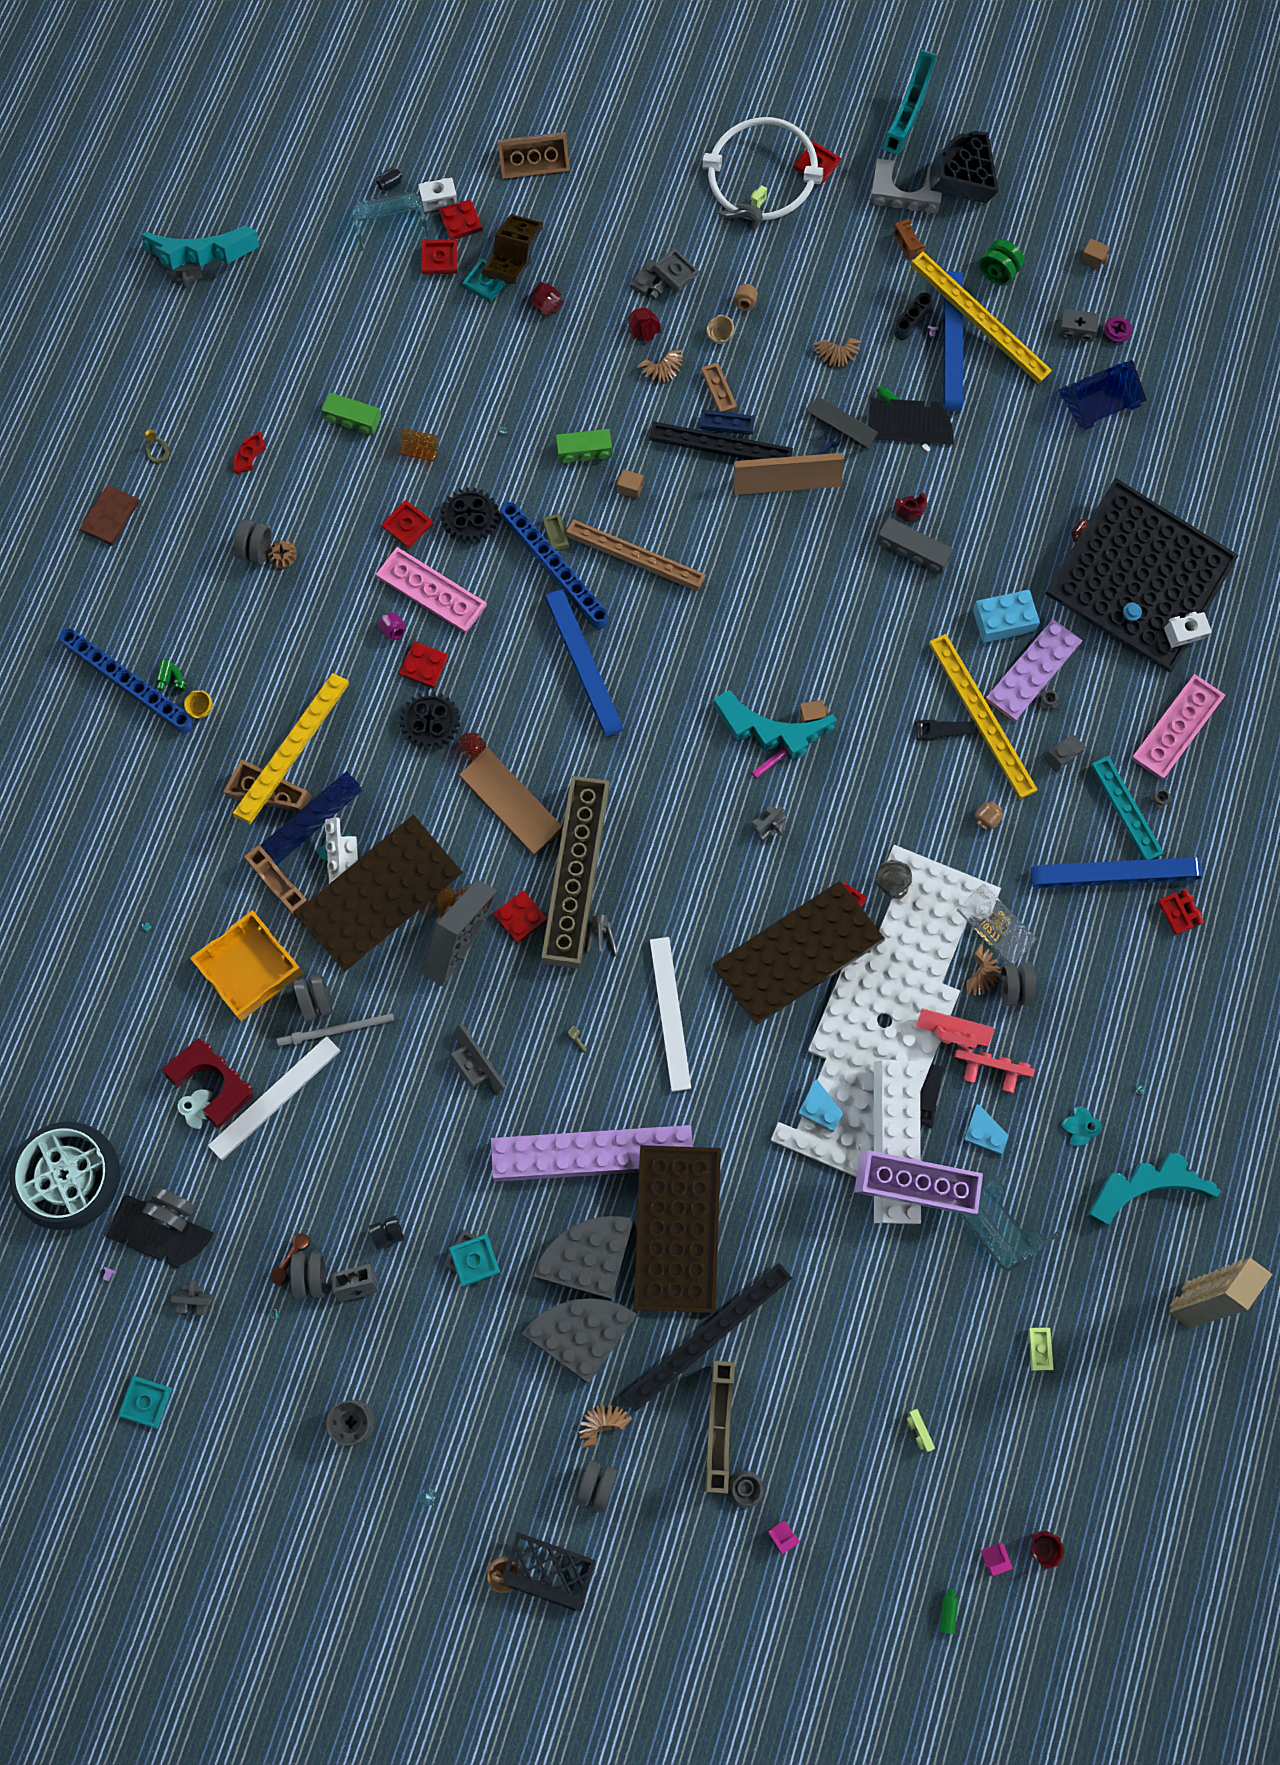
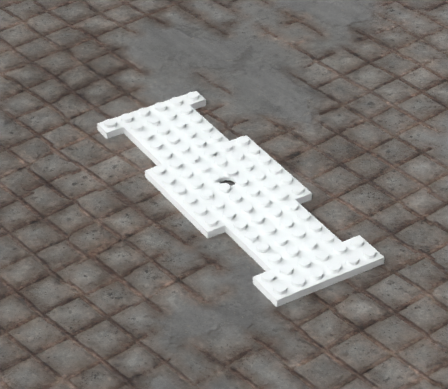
M896 845L893 846L879 879L882 882L897 887L879 930L885 941L872 949L870 953L867 952L841 970L808 1049L809 1053L825 1059L817 1080L842 1111L843 1115L834 1132L802 1116L797 1129L778 1122L771 1138L773 1143L855 1178L857 1177L860 1152L874 1151V1062L880 1060L920 1062L921 1091L939 1046L940 1038L935 1032L916 1027L921 1009L924 1008L951 1015L960 990L945 985L942 982L968 917L978 921L984 918L988 922V917L991 915L1001 890L1000 887ZM880 1014L889 1015L892 1019L891 1026L887 1028L880 1027L877 1017Z

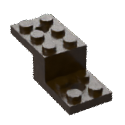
M510 214L495 234L493 255L483 267L482 275L487 276L489 279L502 280L507 284H516L531 262L533 242L542 231L544 222Z

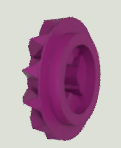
M1113 317L1107 320L1103 332L1106 334V338L1111 339L1112 342H1126L1132 334V326L1128 320L1122 317ZM1120 326V332L1115 334V330Z

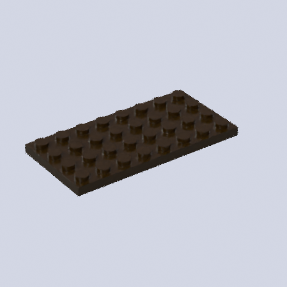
M413 814L294 914L342 970L346 972L463 872Z
M838 881L712 965L752 1022L757 1026L883 943L885 938L842 882Z
M640 1145L634 1310L716 1313L721 1148Z

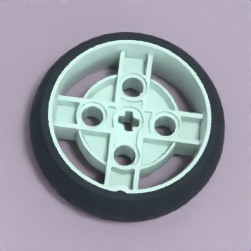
M58 1122L47 1125L30 1135L16 1152L10 1169L11 1194L20 1211L30 1221L41 1227L52 1230H70L82 1227L97 1219L113 1201L120 1181L118 1156L110 1141L100 1131L89 1125L78 1122ZM61 1138H83L93 1144L95 1148L85 1152L74 1146H63ZM42 1151L43 1156L36 1166L34 1179L28 1182L31 1164L37 1154ZM60 1153V1160L54 1163V1156ZM87 1161L86 1169L80 1171L81 1163ZM103 1169L100 1187L89 1202L87 1195L93 1188L96 1172ZM65 1172L69 1173V1174L66 1175V1177H67L66 1180L63 1179ZM49 1180V1188L43 1190V1184ZM76 1188V1196L70 1198V1191ZM45 1199L54 1205L67 1206L70 1214L51 1215L40 1210L35 1204Z

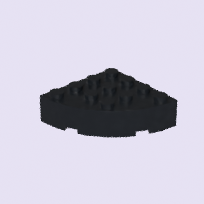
M971 131L969 134L962 133L953 138L933 161L929 177L930 190L988 203L999 192L989 133Z

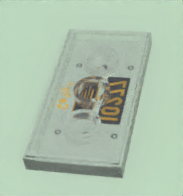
M982 884L957 909L959 914L1006 963H1015L1037 940L985 884Z

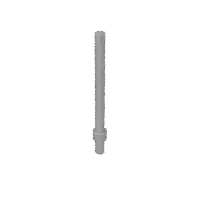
M392 1013L305 1033L296 1032L292 1033L291 1036L277 1038L278 1046L294 1043V1045L301 1044L305 1040L394 1021V1016Z

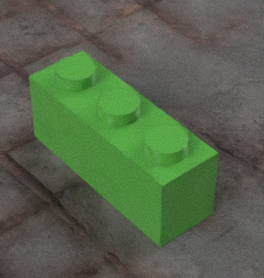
M329 392L322 408L323 417L327 422L340 424L347 429L353 428L363 434L374 435L382 418L379 408Z
M610 429L556 435L559 463L612 457Z

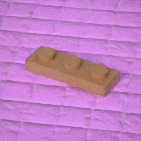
M718 362L702 367V375L718 411L729 413L737 410L736 402Z

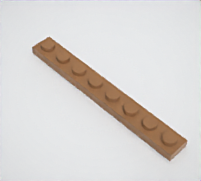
M574 519L566 531V537L695 591H699L705 580L706 574Z

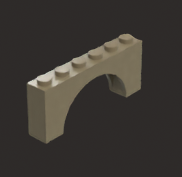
M713 1361L705 1492L728 1493L729 1434L735 1362Z

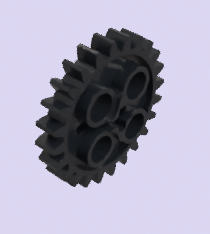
M467 487L466 492L459 489L458 495L452 492L453 498L447 496L448 502H443L444 508L440 509L442 514L440 519L442 527H445V533L450 532V538L456 536L457 542L462 538L464 544L467 540H470L471 544H473L474 539L480 542V537L487 539V533L493 534L492 529H496V523H499V518L497 517L499 516V510H497V504H494V498H490L489 493L483 495L482 489L477 493L475 487L472 491H469ZM459 523H465L463 526H458Z
M427 691L424 697L420 693H418V699L412 696V703L406 702L408 708H402L404 714L400 715V720L402 721L399 724L400 727H403L401 729L402 734H406L405 739H410L411 745L417 743L418 749L424 745L425 751H427L428 746H431L434 751L435 745L442 749L441 743L443 742L449 745L448 738L454 740L452 733L458 734V729L455 727H460V722H458L460 715L457 714L459 713L458 708H454L455 702H450L449 697L443 699V693L437 697L435 691H433L432 696H429ZM431 706H434L432 710L433 720L430 721V709ZM420 709H426L425 713H418ZM439 711L445 712L442 716L436 715ZM430 721V733L429 736H426L428 731L427 722ZM418 726L424 727L421 731L415 730ZM437 728L442 729L440 733L433 732Z

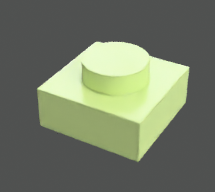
M761 185L758 190L752 193L750 198L752 206L760 208L767 197L766 187Z

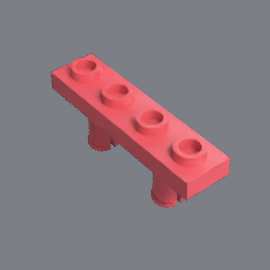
M961 1047V1050H955L954 1058L964 1060L967 1063L964 1081L975 1083L979 1066L983 1065L1003 1070L1006 1076L1002 1090L1014 1093L1018 1076L1022 1075L1030 1078L1034 1076L1035 1069L1030 1068L1031 1065L1019 1062L1018 1065L1013 1064L1011 1059L1000 1057L999 1060L991 1058L992 1054L980 1052V1055L972 1053L973 1050Z

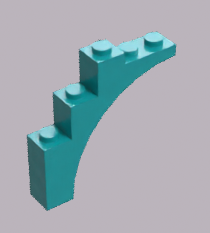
M921 49L899 112L887 132L882 150L899 155L906 147L919 109L923 106L938 54Z
M242 226L221 235L198 239L166 238L147 231L141 234L143 248L159 257L161 264L172 270L187 262L201 267L216 258L229 264L259 247L256 230L247 226Z
M730 690L717 696L713 701L714 708L736 741L740 739L745 740L753 733L763 750L773 749L781 742L791 759L803 757L808 751L809 743L815 742L824 733H831L835 729L837 722L833 714L808 723L790 724L776 722L749 710L738 701Z
M1170 1152L1165 1156L1158 1171L1149 1163L1137 1165L1129 1182L1120 1173L1110 1174L1086 1217L1105 1227L1109 1225L1116 1213L1128 1201L1149 1191L1182 1189L1198 1193L1213 1200L1219 1196L1221 1190L1216 1188L1217 1185L1215 1183L1199 1178L1196 1172L1185 1170L1188 1162L1184 1160L1185 1158L1178 1153Z

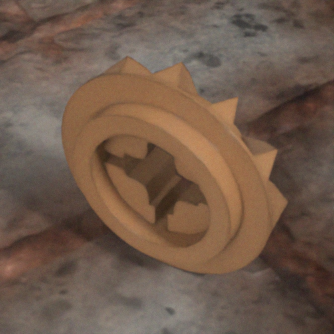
M280 539L279 542H273V545L268 547L267 556L272 565L284 568L290 566L296 560L297 551L294 544H291L288 540L282 541ZM281 548L284 550V552H287L284 553L283 559L281 558L280 554H277L280 553Z

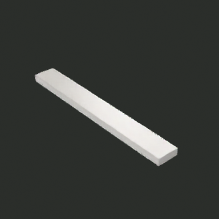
M669 937L650 939L671 1091L690 1090L691 1082Z
M326 1036L208 1146L221 1160H224L340 1052V1049Z

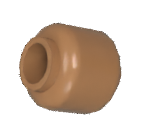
M742 284L737 287L734 296L735 306L743 311L753 309L758 297L756 288L750 284Z
M993 801L984 802L975 813V817L978 820L976 824L984 830L987 827L994 829L1003 818V809Z

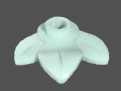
M197 1090L191 1096H185L178 1102V1111L185 1116L189 1126L200 1129L202 1119H207L203 1114V1109L210 1104L208 1101L212 1096L211 1091ZM190 1103L192 1105L191 1109H186L184 1104Z

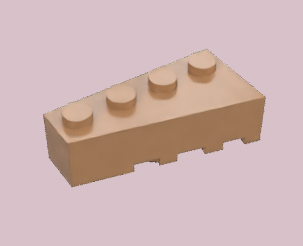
M241 759L223 793L228 798L242 800L263 769ZM282 779L264 805L304 813L312 796L308 791Z

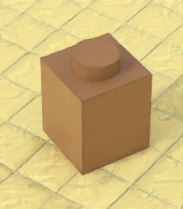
M1090 239L1080 262L1099 270L1101 265H1105L1110 255L1107 254L1109 246Z
M623 469L621 475H618L616 478L617 493L638 499L644 484V475Z
M823 700L800 704L799 712L802 723L817 721L829 716L828 708L824 706Z

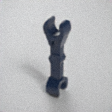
M832 434L829 437L828 443L812 455L825 454L831 447H838L841 439L837 442L832 441L836 436Z

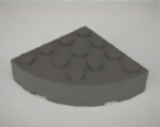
M477 879L472 885L469 884L462 896L459 895L452 907L449 906L446 909L444 916L436 920L434 924L436 929L430 938L432 943L427 950L428 957L423 964L425 967L424 976L441 986L446 983L456 970L455 966L459 959L464 958L485 921L483 917L487 910H490L497 890Z
M620 1216L598 1217L572 1226L549 1245L537 1264L533 1278L612 1301L634 1219Z
M592 1298L576 1299L561 1303L545 1311L530 1323L522 1335L590 1384L637 1317V1314L622 1305L607 1300Z

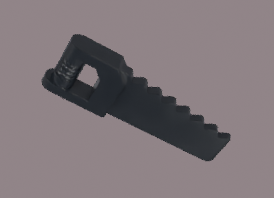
M914 721V725H916V739L921 741H932L937 739L938 736L943 738V736L948 737L949 735L953 737L960 734L963 736L965 734H975L974 722ZM924 726H929V733L927 735H924Z
M931 1064L930 1074L927 1075L928 1079L925 1080L926 1084L923 1086L924 1090H922V1095L920 1096V1112L931 1113L930 1118L920 1116V1124L926 1125L930 1129H932L937 1108L936 1102L943 1073V1067Z

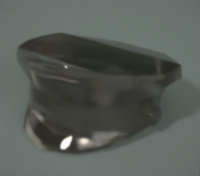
M890 860L879 865L875 880L878 888L888 897L902 899L908 893V888L912 884V873L907 864Z

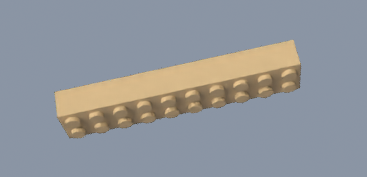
M1251 1258L1239 1260L1232 1265L1228 1264L1225 1268L1221 1267L1219 1270L1210 1271L1202 1277L1198 1276L1196 1279L1188 1280L1181 1289L1184 1291L1180 1297L1177 1296L1170 1304L1172 1309L1169 1313L1185 1326L1191 1328L1247 1311L1273 1274Z

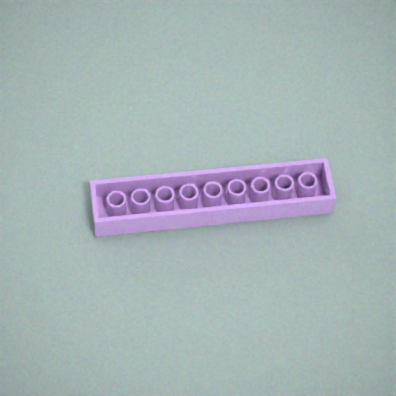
M691 1125L491 1138L493 1180L498 1182L639 1172L640 1145L693 1147Z

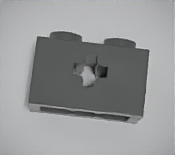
M1064 309L1060 319L1058 336L1066 339L1093 342L1097 333L1099 314Z
M371 1264L331 1273L333 1293L339 1302L379 1292L377 1274Z

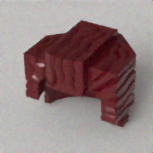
M542 281L536 286L528 300L547 316L551 312L556 314L564 303L559 298L561 293L546 282L544 284Z
M646 307L633 310L627 318L629 331L633 339L641 337L643 342L651 341V339H654L655 334L661 333L660 322L656 314Z
M920 493L916 499H914V496L905 497L902 499V502H900V498L896 499L894 508L897 517L907 522L919 521L926 510L927 498L924 493Z
M1046 1530L1030 1534L1033 1545H1030V1552L1033 1559H1039L1041 1569L1046 1570L1058 1566L1065 1553L1060 1538Z

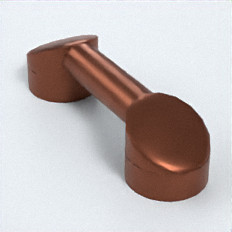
M299 1233L294 1236L293 1247L280 1267L273 1269L271 1272L273 1283L276 1285L286 1283L288 1280L286 1271L291 1264L293 1254H298L299 1250H305L310 1246L311 1240L308 1235Z

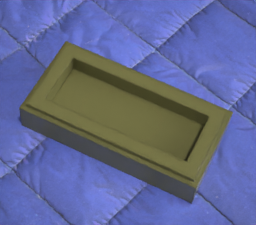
M560 514L542 518L550 545L556 551L570 548Z

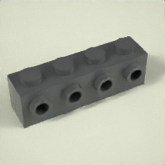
M890 517L887 518L879 532L876 542L881 547L889 548L895 551L897 555L905 556L915 564L923 565L931 572L942 574L954 550Z

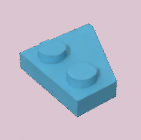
M815 1079L798 1114L834 1132L843 1113L820 1082Z
M977 1104L963 1141L1002 1155L1009 1135Z

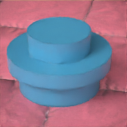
M1128 603L1123 608V616L1126 620L1136 621L1141 617L1142 610L1138 604Z

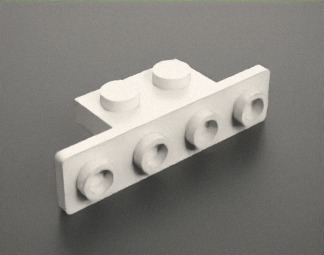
M339 818L325 820L329 884L358 861L356 836L341 837Z

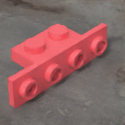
M924 1008L921 1009L916 1023L917 1028L935 1032L941 1042L947 1044L951 1042L958 1043V1046L965 1049L969 1047L976 1048L978 1044L989 1046L994 1033L993 1027Z

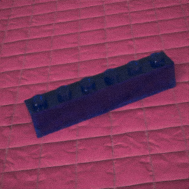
M346 771L260 846L273 862L278 865L322 827L326 819L332 818L362 792L360 784Z

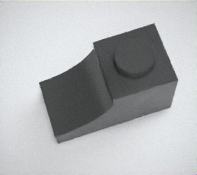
M1071 734L1048 752L1045 760L1059 772L1080 754L1086 746L1075 735Z

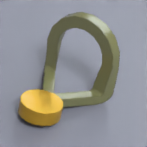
M147 430L144 433L145 439L148 440L145 446V453L151 462L163 463L170 454L167 443L157 438L154 430ZM152 440L161 443L165 449L163 457L157 459L151 456L149 447Z

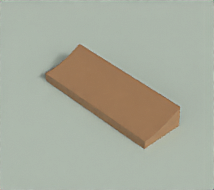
M843 453L735 461L733 473L735 495L841 487L844 455Z
M488 747L459 774L460 778L534 856L562 833V825Z

